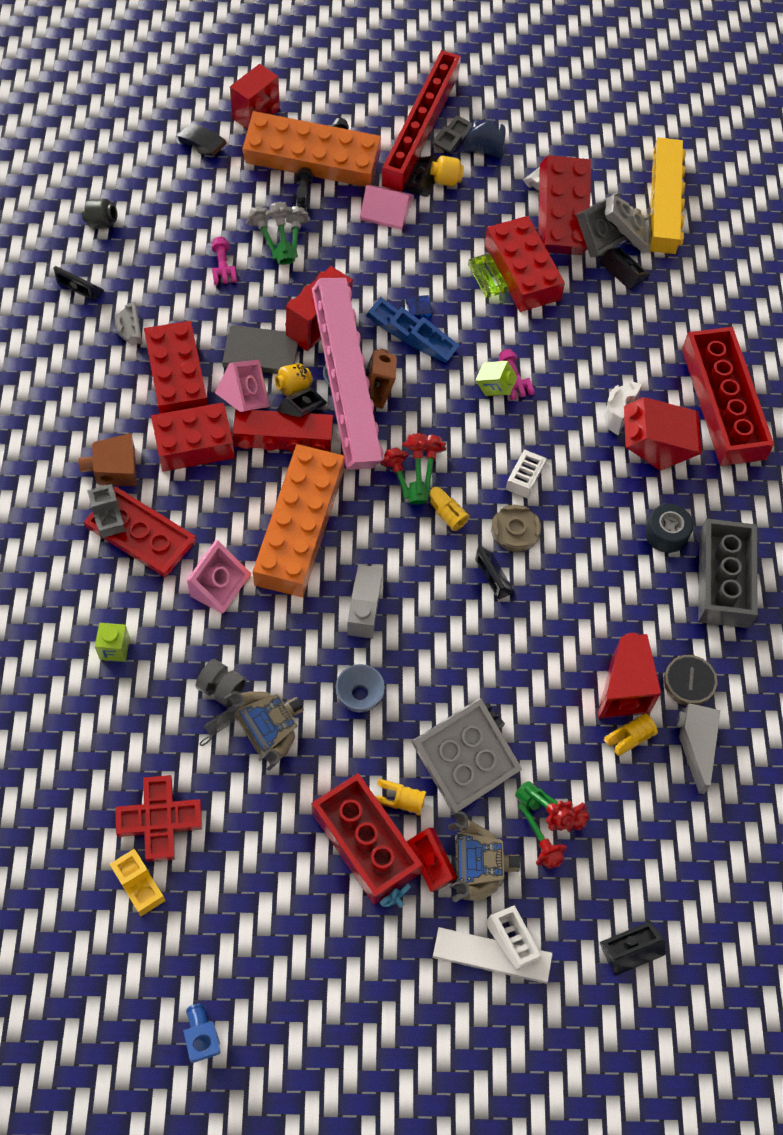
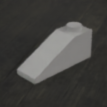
M358 565L348 616L347 635L373 639L383 568Z
M688 703L685 710L679 712L676 726L680 727L679 738L698 793L705 794L711 786L721 710Z

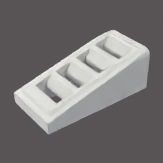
M524 450L507 481L506 490L529 498L547 458ZM527 458V459H530V460H532V461H535V462L538 463V465H537V464H534V463H532V462H529V461H527V460H525V459ZM523 464L526 465V466H529V467H531V468H534L535 471H533V470H531V469H528V468H526V467H523ZM522 471V472H524V473L530 474V475H532V477L527 476V475H524V474L519 473V472ZM518 477V478H521V479H523V480H526V481H528V483L523 482V481H521V480H518V479H516V478Z
M515 905L490 915L485 923L516 970L542 959V955ZM508 922L510 926L504 928L502 924ZM514 931L516 936L509 938L507 934ZM521 940L523 945L514 948L513 943ZM528 950L530 955L520 959L518 953Z

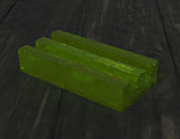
M490 253L469 259L468 266L486 298H490L491 294H494V296L499 295L500 291L502 293L507 292L508 286ZM483 261L486 262V264H487L488 268L490 269V271H491L493 277L495 278V280H496L498 286H496L495 283L493 282V280H492V278H491V275H490L489 271L486 269V267H485Z

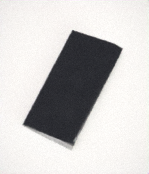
M436 155L418 158L404 187V191L424 197L430 195L435 184L434 175H431L430 171L433 161L437 162L438 158Z
M620 247L608 249L600 260V264L628 289L636 287L650 276L645 269Z
M53 267L58 284L92 301H96L104 291L103 288L60 267Z
M308 387L284 398L277 411L302 417L325 406L327 402L312 387Z
M479 546L475 561L497 599L500 600L512 595L514 589L493 553L483 546Z
M651 921L600 942V946L614 975L629 971L666 954L665 940Z

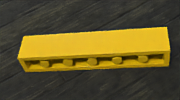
M659 137L656 140L652 162L651 252L676 254L678 245L682 246L684 232H681V229L684 225V215H681V212L684 209L685 199L681 198L685 190V182H682V179H684L686 166L682 165L686 157V150H683V140Z

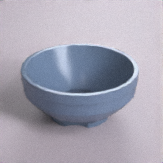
M356 664L347 667L340 673L336 682V694L339 701L344 707L354 712L372 710L381 702L384 695L385 685L381 674L368 665ZM358 687L366 689L368 692L367 697L363 700L355 699L352 695L354 689Z

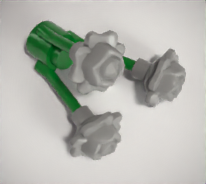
M276 202L270 205V210L261 206L251 209L246 224L251 227L258 226L270 247L273 260H277V263L280 265H288L293 263L295 258L298 257V231L301 225H306L310 221L308 212H305L302 207L294 206L287 208L286 202ZM270 216L276 219V224L279 226L281 242L277 244V248H275L267 231L268 226L266 222L270 220ZM285 219L287 223L292 224V246L290 242L286 241Z

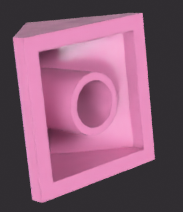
M366 185L360 220L402 230L414 195L375 185Z
M260 360L229 363L215 393L240 412L270 407Z
M215 540L187 579L190 597L220 613H224L251 573L218 540Z

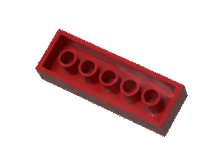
M726 327L688 332L682 351L720 466L767 460L774 442L734 328Z

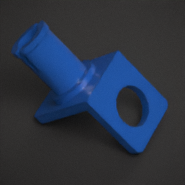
M203 1004L189 1006L186 1014L189 1019L190 1028L183 1030L190 1062L195 1063L219 1055V1037L213 1021H207L205 1006Z

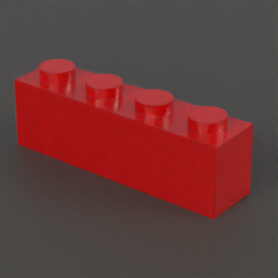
M235 409L232 433L234 447L243 449H279L294 452L296 444L331 452L333 415L308 413L302 417H297L278 411L249 410L240 412Z

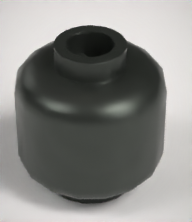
M105 198L87 201L85 208L82 210V218L91 229L111 228L114 222L117 221L118 212L116 206Z

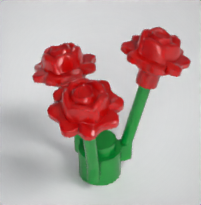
M413 433L408 435L406 442L402 443V446L413 451V459L415 458L416 481L409 483V488L402 473L404 471L402 464L409 456V453L401 451L397 447L386 450L380 465L393 468L394 473L399 478L403 490V498L408 499L409 504H424L428 502V497H430L433 461L436 460V454L446 451L447 447H445L446 443L442 442L439 436ZM423 450L427 453L426 459L428 460L425 485L421 476Z
M527 781L518 788L515 796L520 801L518 808L524 813L540 841L539 846L542 851L538 856L536 864L546 866L548 869L559 867L565 859L563 855L567 849L566 845H552L548 838L545 839L529 809L534 811L543 805L546 808V812L549 813L546 819L549 830L562 831L566 829L570 833L573 829L580 831L586 826L589 820V814L586 811L587 806L583 802L575 807H572L573 803L571 801L558 802L547 795L541 788H537L532 782Z

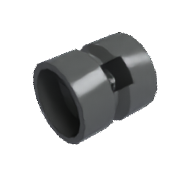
M212 659L202 669L195 686L208 696L214 694V699L229 708L233 705L232 701L229 699L224 700L223 698L234 691L242 693L247 680L234 670L228 672V666L216 659Z

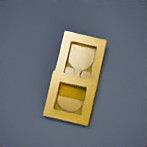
M135 849L110 863L112 870L140 917L166 901Z

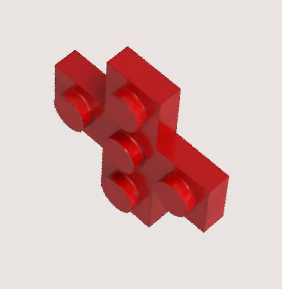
M171 775L143 777L144 804L116 807L117 837L145 835L146 862L175 860L174 832L202 830L201 800L173 802Z

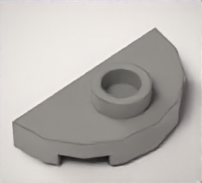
M136 302L126 304L125 308L116 315L115 325L119 336L125 341L142 344Z

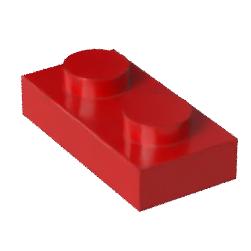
M429 827L407 841L423 864L421 873L430 892H436L458 879L434 828Z

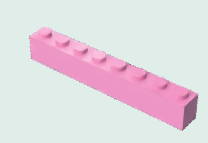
M319 278L312 287V293L346 470L374 468L382 461L383 449L379 445V429L373 415L374 403L370 399L368 390L369 379L365 375L364 370L365 358L361 354L360 333L357 331L355 324L356 312L352 309L351 288L348 287L346 278Z

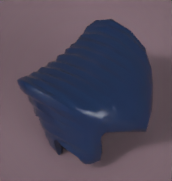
M479 119L474 120L465 139L464 151L466 153L487 154L502 159L504 156L505 126L501 124L498 130L490 120L477 126Z

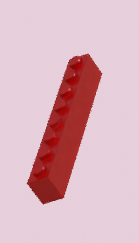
M443 50L440 51L382 167L383 187L400 192L403 191L459 76L460 55Z

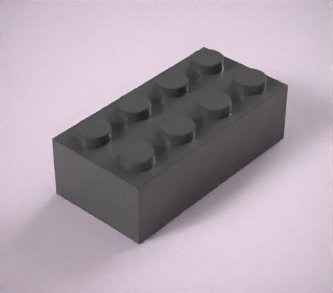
M706 519L699 533L698 622L750 628L758 615L757 524Z

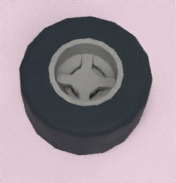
M676 504L659 505L649 516L645 526V536L653 548L666 553L677 552L687 544L693 531V520L684 508Z

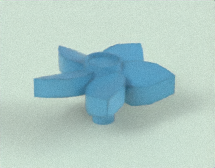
M407 883L399 890L398 888L394 889L380 901V904L383 907H390L397 903L399 908H401L404 903L400 898L406 896L405 893L411 886Z

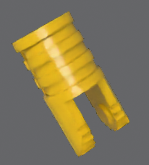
M435 486L434 488L432 487L430 490V503L437 511V514L453 531L462 528L468 522L469 514L453 498H450L443 489Z
M644 713L604 737V741L609 746L617 743L614 751L618 756H621L645 740L657 735L658 730L652 718Z
M378 778L377 785L380 788L397 791L395 800L379 795L375 796L381 805L421 815L426 791L411 789L410 787H404V785Z

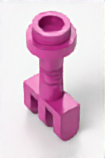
M216 237L211 244L212 251L217 253L219 266L218 268H212L214 285H219V276H222L223 284H228L227 276L231 275L232 283H237L235 266H228L226 252L230 248L229 242L225 237Z
M506 349L500 352L498 361H508L517 375L516 383L509 395L510 399H517L516 390L520 398L525 397L524 388L529 396L534 395V388L530 378L521 380L514 363L517 360L516 353L511 349Z

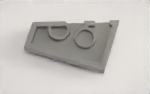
M615 195L606 198L605 216L607 220L612 222L619 232L624 234L631 241L632 245L637 247L642 253L650 251L651 216L648 214L643 216L640 209H631L629 203Z

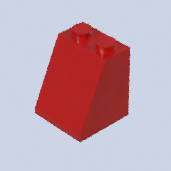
M646 397L624 406L626 448L658 470H664L702 454L699 416L696 410Z
M628 633L620 638L611 659L597 713L598 719L651 713L661 695L648 634Z

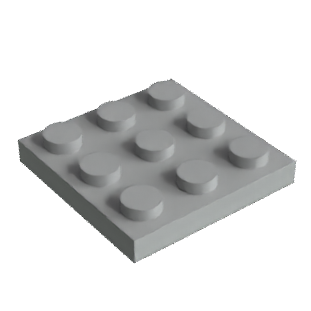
M482 699L475 700L411 741L452 813L460 811L522 770Z

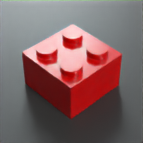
M259 63L230 86L232 119L248 129L253 111L271 115L276 114L280 109L279 76Z

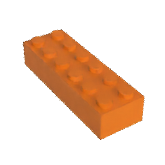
M253 111L242 150L245 163L293 173H297L299 169L306 167L311 170L313 177L366 187V185L373 184L381 153V136Z
M296 444L252 571L254 586L304 597L344 473V455Z

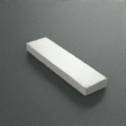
M439 927L432 958L547 984L552 953L539 950L542 959L516 970L496 940ZM513 944L514 948H517V947L520 946V945H515V944ZM528 950L518 953L520 959L530 955Z

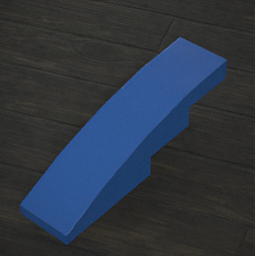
M381 296L366 314V317L401 341L445 363L460 346L424 317L418 320L402 306L397 310Z

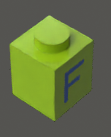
M508 361L483 362L475 381L485 396L510 395L516 383L517 375Z
M99 623L95 642V649L99 660L126 662L130 641L126 625Z

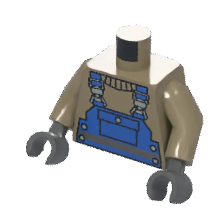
M234 691L223 698L224 700L229 699L233 703V706L228 708V711L232 712L237 709L234 714L260 756L258 760L266 759L269 762L270 766L267 768L269 771L280 759L288 754L295 739L294 730L297 727L293 717L304 711L303 705L297 697L284 703L278 694L271 695L268 692L254 691L239 693Z
M464 812L452 813L450 816L454 817L457 823L449 824L448 827L451 831L459 829L461 831L457 833L455 840L456 875L458 879L449 886L450 888H455L458 894L452 897V901L457 902L461 899L482 901L502 886L504 872L520 871V856L503 855V841L501 839H497L493 833L468 820Z

